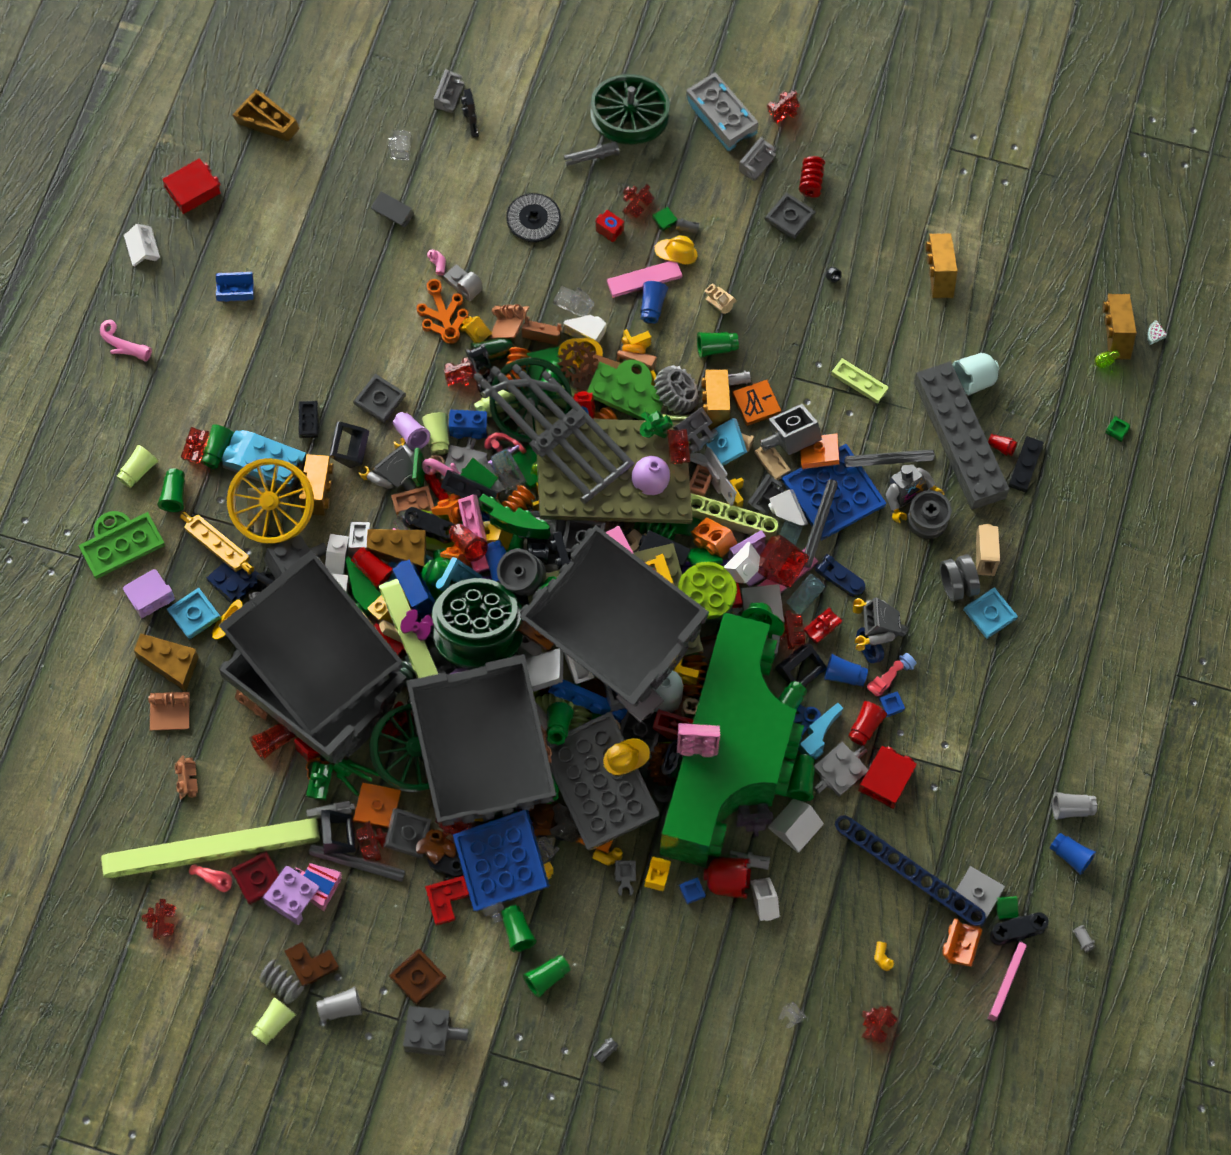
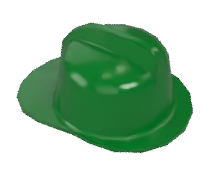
M438 557L435 560H430L424 565L422 570V578L435 602L444 592L436 587V583L442 578L450 563L449 558Z
M751 602L749 608L743 611L741 615L744 618L770 624L768 638L772 639V635L781 636L785 631L783 621L773 614L772 609L766 603Z

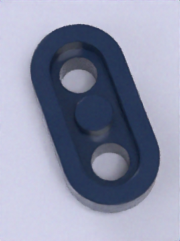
M865 627L857 631L856 638L858 636L868 638L865 636ZM866 644L865 649L862 651L866 660L870 663H879L884 658V649L881 644L871 646Z

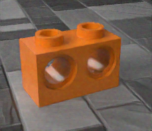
M707 517L691 531L694 537L693 541L698 548H704L711 555L716 554L721 558L729 552L731 547L737 544L730 529Z

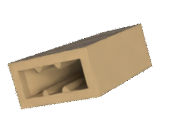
M991 524L979 525L976 532V570L978 575L995 576L1000 563L998 526Z

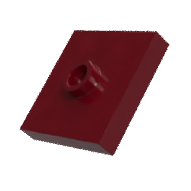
M267 851L231 869L248 905L262 899L279 876Z

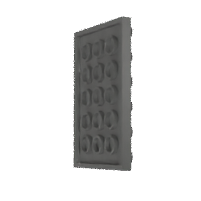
M611 711L568 731V736L561 745L551 744L549 741L546 742L547 746L552 750V762L549 763L551 772L588 851L661 817L639 769L623 775H613L604 766L603 760L606 751L614 744L625 741Z

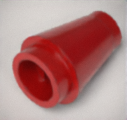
M991 434L988 440L989 445L1006 456H1012L1017 447V442L1014 441V438Z

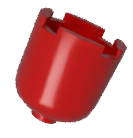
M717 857L713 859L709 864V868L704 870V881H707L709 890L716 895L747 899L748 893H745V888L750 887L751 869H747V864H750L751 860L749 858Z

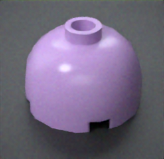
M656 456L642 458L636 463L632 471L634 487L636 489L639 488L646 495L662 493L670 481L668 465Z

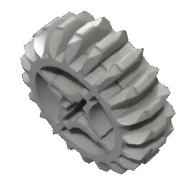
M672 365L663 368L656 375L654 380L656 384L654 388L657 390L656 395H659V400L664 403V406L668 407L669 411L673 410L675 414L679 413L682 415L692 411L701 399L699 396L701 392L697 389L698 385L695 384V379H692L691 373H686V369Z

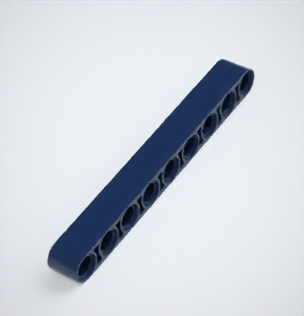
M842 815L836 819V829L855 844L970 924L981 926L985 923L986 914L976 904L852 818ZM843 820L850 822V827L847 830L840 829V823ZM860 831L866 832V839L862 842L856 839V835ZM877 842L883 845V849L879 853H875L872 850L873 845ZM897 854L899 856L897 864L889 863L890 855ZM909 865H913L916 868V872L912 876H908L905 873V869ZM924 877L932 878V885L930 887L922 886V879ZM942 888H946L949 891V896L946 899H941L938 896V892ZM958 900H963L966 903L965 908L961 911L955 909V903ZM976 911L981 912L983 915L980 922H974L971 919L972 914Z

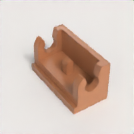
M525 317V323L522 325V338L558 345L562 324L558 323L557 326L530 321L529 317Z

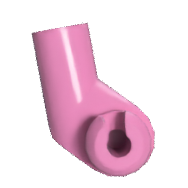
M430 250L427 256L436 265V274L444 275L445 257L438 251Z

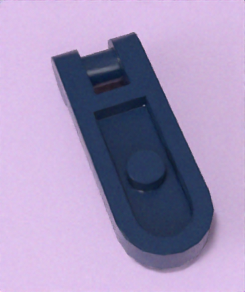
M826 554L822 558V563L817 564L814 568L819 575L849 596L859 597L864 593V581L835 561L831 555ZM828 566L832 568L831 572L826 569Z

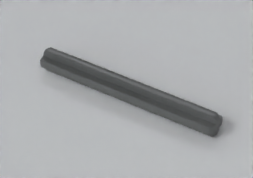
M930 449L846 456L844 463L846 467L932 461L935 458L934 450Z
M829 479L801 561L803 567L810 568L812 566L838 486V482Z
M312 844L309 849V854L383 877L397 881H403L405 877L404 870L347 853L324 855L323 846Z

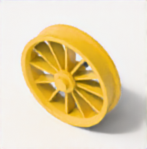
M259 459L244 466L234 476L227 493V509L235 527L249 539L260 543H282L297 536L309 523L314 509V493L306 475L295 465L279 459ZM275 465L270 491L261 466ZM279 466H282L292 473L274 493ZM256 468L265 490L264 493L245 477ZM296 475L303 488L278 496ZM244 480L261 494L260 498L236 494L241 481ZM305 491V506L280 502L282 498ZM236 496L259 500L260 504L237 511ZM284 504L305 508L300 522L298 523L279 505ZM261 506L262 509L246 527L238 514ZM275 508L296 525L290 532L284 534ZM267 510L263 535L259 536L249 529L263 512ZM272 510L281 536L268 538L266 536Z

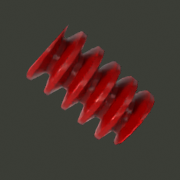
M811 156L803 160L799 192L802 195L810 198H817L821 195L820 190L822 189L821 184L825 168V160L823 158Z

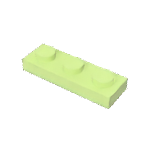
M843 358L831 373L832 376L877 404L889 388Z

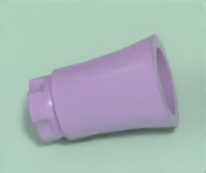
M401 412L396 415L393 425L405 440L408 448L415 450V448L422 449L425 447L430 439L429 430L420 425L408 413Z

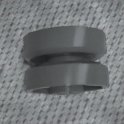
M930 490L923 491L913 498L907 522L915 535L925 539H933L944 533L952 512L951 504L947 497L940 492Z
M514 549L504 554L500 559L497 567V577L500 583L514 594L523 597L531 596L536 593L539 587L544 585L546 568L540 559L527 550Z
M968 554L958 556L956 562L953 559L940 562L943 587L951 601L963 599L964 594L967 597L979 594L980 583L978 573L972 558Z

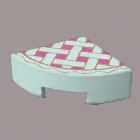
M1157 320L1151 324L1148 330L1147 340L1150 345L1165 338L1167 335Z

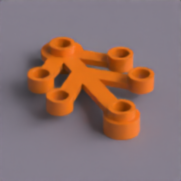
M431 279L427 283V291L430 295H433L438 312L421 303L417 305V314L420 316L427 315L442 322L444 328L434 324L430 319H425L422 322V329L426 332H436L442 335V340L445 343L454 344L460 338L458 329L462 322L468 318V311L460 309L457 312L456 320L451 326L450 318L457 306L462 305L463 296L459 293L454 294L451 303L445 309L440 294L442 291L441 282L437 279ZM425 324H430L431 326H430V327H425L424 325H425Z

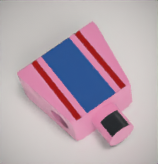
M309 864L305 872L295 868V871L319 886L318 891L310 902L322 911H325L342 879L341 872L315 864Z

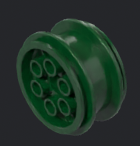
M466 579L451 585L438 597L432 609L433 640L437 651L451 664L466 670L485 667V663L511 658L518 651L523 639V634L517 631L522 622L520 618L522 606L519 599L501 583L490 579Z

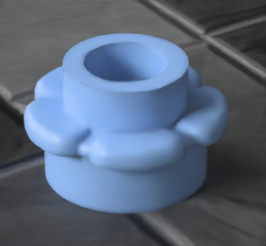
M905 653L903 656H899L900 661L904 664L903 669L906 671L914 669L917 663L911 655Z

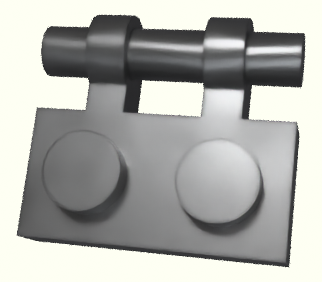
M702 407L673 427L683 443L688 440L691 442V445L687 448L690 454L700 451L703 445L712 442L714 437L718 435L716 429L710 431L708 428L713 422ZM699 432L702 433V437L700 439L696 435Z

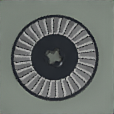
M528 193L517 197L510 204L506 214V221L509 230L517 238L526 242H541L556 233L560 226L561 214L557 204L548 196L539 193ZM530 216H533V217H536V216H537V219H536V220H535L534 218L530 219Z

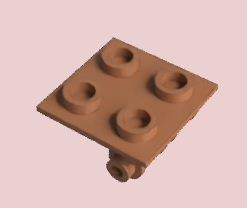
M519 304L495 306L492 309V313L498 319L489 339L515 338L526 317L529 306L522 307Z
M190 692L150 693V731L189 729Z

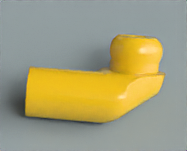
M614 848L612 852L605 854L596 849L592 858L605 865H612L615 861L622 859V850Z
M877 942L874 960L882 970L888 971L894 967V961L885 955L887 944Z

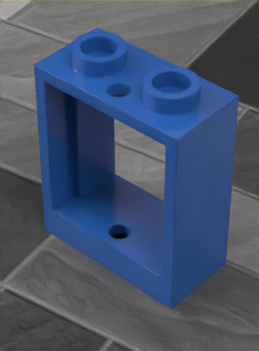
M410 560L398 563L397 567L393 568V571L411 607L417 610L423 619L426 615L432 614L435 600L416 566Z

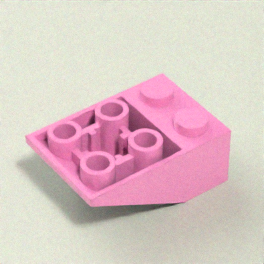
M679 723L677 753H681L684 756L701 754L703 757L717 755L720 739L719 726Z

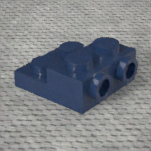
M223 562L206 579L232 604L236 600L242 601L251 589L254 590L258 587L256 577L259 573L255 569L253 572L251 571V574H248L244 569L235 572Z

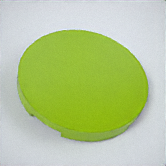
M700 562L690 567L682 574L678 585L681 591L709 611L707 619H715L722 616L724 612L727 613L733 606L737 593L736 582L725 567L714 562Z

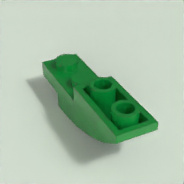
M482 494L479 498L480 509L490 515V524L522 537L535 539L550 538L549 524L544 520L535 518L528 510L524 511L518 508L513 512L511 508L502 506L491 496L488 497Z

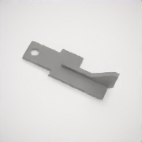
M707 447L705 455L701 453L687 454L689 461L702 465L709 470L713 476L712 485L718 494L722 493L730 506H733L737 492L727 479V472L712 449Z

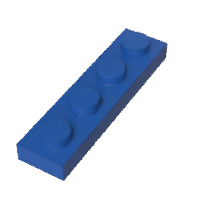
M566 680L549 688L548 692L556 697L589 709L593 713L604 715L611 711L607 698ZM627 709L613 711L612 714L615 720L620 723L627 714Z

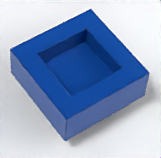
M898 691L879 698L883 710L887 713L886 717L905 711V706Z
M698 877L679 885L687 905L706 896Z

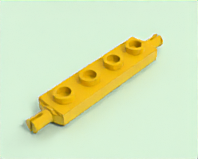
M186 512L180 515V518L186 522L185 530L235 572L244 569L248 574H251V571H254V567L248 564L250 560L249 555L201 516L191 517Z

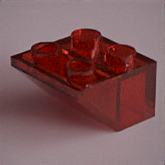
M782 535L773 536L760 554L759 570L757 572L770 581L791 588L810 556Z

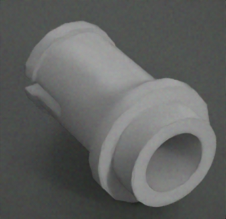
M744 370L743 373L728 374L729 386L744 383L748 385V383H751L750 372Z
M1084 925L1073 930L1081 944V950L1089 952L1096 947L1094 944L1095 940L1090 938Z

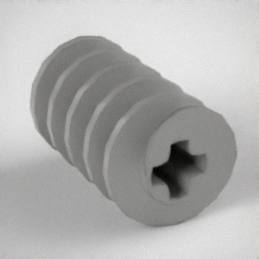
M273 959L261 972L259 981L266 983L265 986L268 989L272 988V993H278V998H284V1003L289 1004L301 994L304 985L298 988L299 980L292 983L293 975L286 978L287 970L280 973L281 965L274 968L273 966L276 961Z

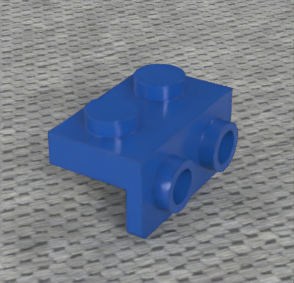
M252 272L216 274V301L254 300Z
M450 410L449 436L454 438H487V412Z

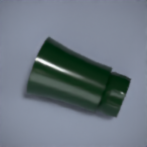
M510 338L471 343V349L479 347L481 343H484L490 363L506 358V356L511 354L509 349L513 347Z

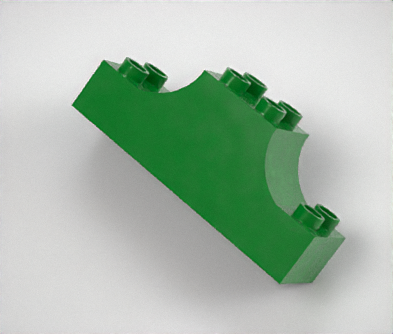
M725 612L723 614L693 724L719 726L718 753L713 755V757H703L701 754L683 757L662 831L661 856L706 868L709 856L717 858L721 855L727 824L721 823L733 812L747 806H772L775 794L786 797L794 762L784 759H796L804 725L794 723L797 709L791 708L779 701L768 689L762 674L770 675L778 641L768 638L770 624Z

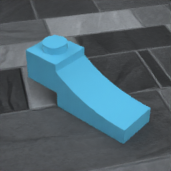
M839 703L835 704L809 726L807 733L810 736L800 743L798 749L802 755H809L817 759L823 754L825 743L822 740L827 730L841 716L843 707Z

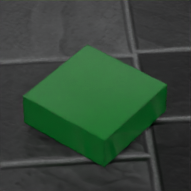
M668 206L652 216L662 231L675 225L678 220Z
M1114 416L1105 433L1122 442L1131 425Z
M1017 896L997 898V915L999 919L1019 917Z

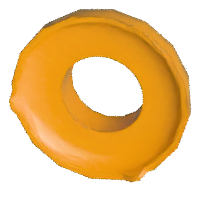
M626 344L622 347V351L639 354L646 353L645 348L639 345Z

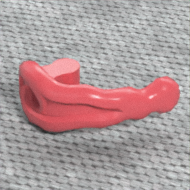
M493 433L484 442L485 449L493 447L497 452H501L503 447L499 441H508L515 446L519 445V451L523 454L526 453V449L516 439L504 433Z
M899 660L895 661L894 665L881 678L877 676L872 682L868 683L867 689L876 697L882 696L884 691L890 687L897 672L904 668V664Z
M195 864L189 868L190 875L196 874L221 892L229 891L232 886V878L225 872L202 868Z

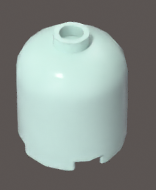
M986 353L966 357L952 364L967 395L994 385L998 379L999 365Z
M672 671L657 689H654L664 700L654 710L655 712L660 709L673 713L679 708L682 702L684 685L677 672Z

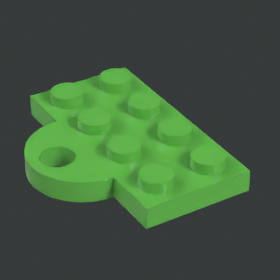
M626 360L617 369L602 362L598 363L587 390L588 393H593L595 400L644 421L646 420L641 417L642 413L652 414L655 411L660 412L663 406V402L659 400V395H656L657 390L651 385V372L644 363L638 360ZM632 367H637L640 370V374L633 373Z
M110 511L97 519L94 525L95 538L78 545L95 579H98L164 547L165 543L148 512L130 520L122 512ZM107 519L115 520L111 526H106L104 523Z

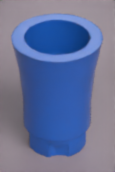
M646 281L643 283L641 319L643 322L650 324L658 322L668 291L667 285L657 281Z
M501 540L483 546L491 578L493 581L500 583L497 577V567L500 559L506 554V550L502 546Z
M831 654L824 680L863 687L868 674V668L861 667V665Z
M1062 833L1057 835L1050 846V849L1056 852L1057 856L1071 865L1080 875L1086 870L1096 854L1095 851L1084 847Z

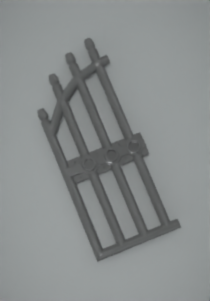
M515 364L512 369L521 379L509 380L501 373L499 368L494 366L491 371L501 382L494 386H491L478 372L474 375L475 380L485 389L481 392L482 397L486 399L491 396L532 439L529 443L532 450L541 458L547 455L584 494L580 498L583 504L590 501L635 464L547 371H544L542 376L548 383L531 379L525 371H522L520 366ZM528 386L559 420L551 425L517 387ZM507 388L546 430L538 436L498 393L499 391ZM542 389L557 392L570 405L572 410L564 414ZM587 423L624 463L616 469L579 428ZM574 434L611 474L603 479L569 444L566 438ZM560 444L597 485L589 490L552 449Z

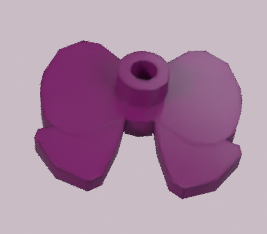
M417 610L406 612L407 616L403 618L400 626L402 633L413 632L416 633L418 640H426L430 635L431 626H433L432 618L426 615L419 623L416 622Z

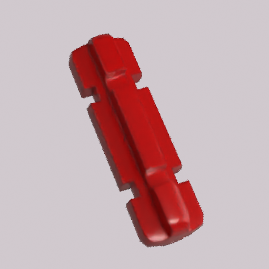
M435 474L424 475L425 480L430 484V488L436 497L439 498V501L449 498L445 489L440 488L442 484Z

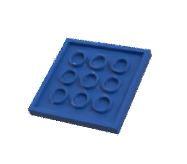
M847 444L839 447L840 464L802 469L801 467L782 477V482L786 488L794 490L802 511L812 527L828 480L831 479L838 482L820 538L821 541L886 506L885 500L862 466H845V457L854 456Z
M525 809L453 834L475 912L550 887L528 810Z

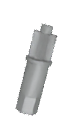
M350 801L308 809L306 812L308 819H321V810H333L350 814L355 809L354 803L350 804Z

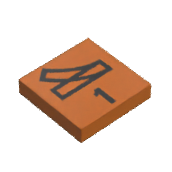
M767 380L738 389L732 393L746 426L781 414L779 404Z

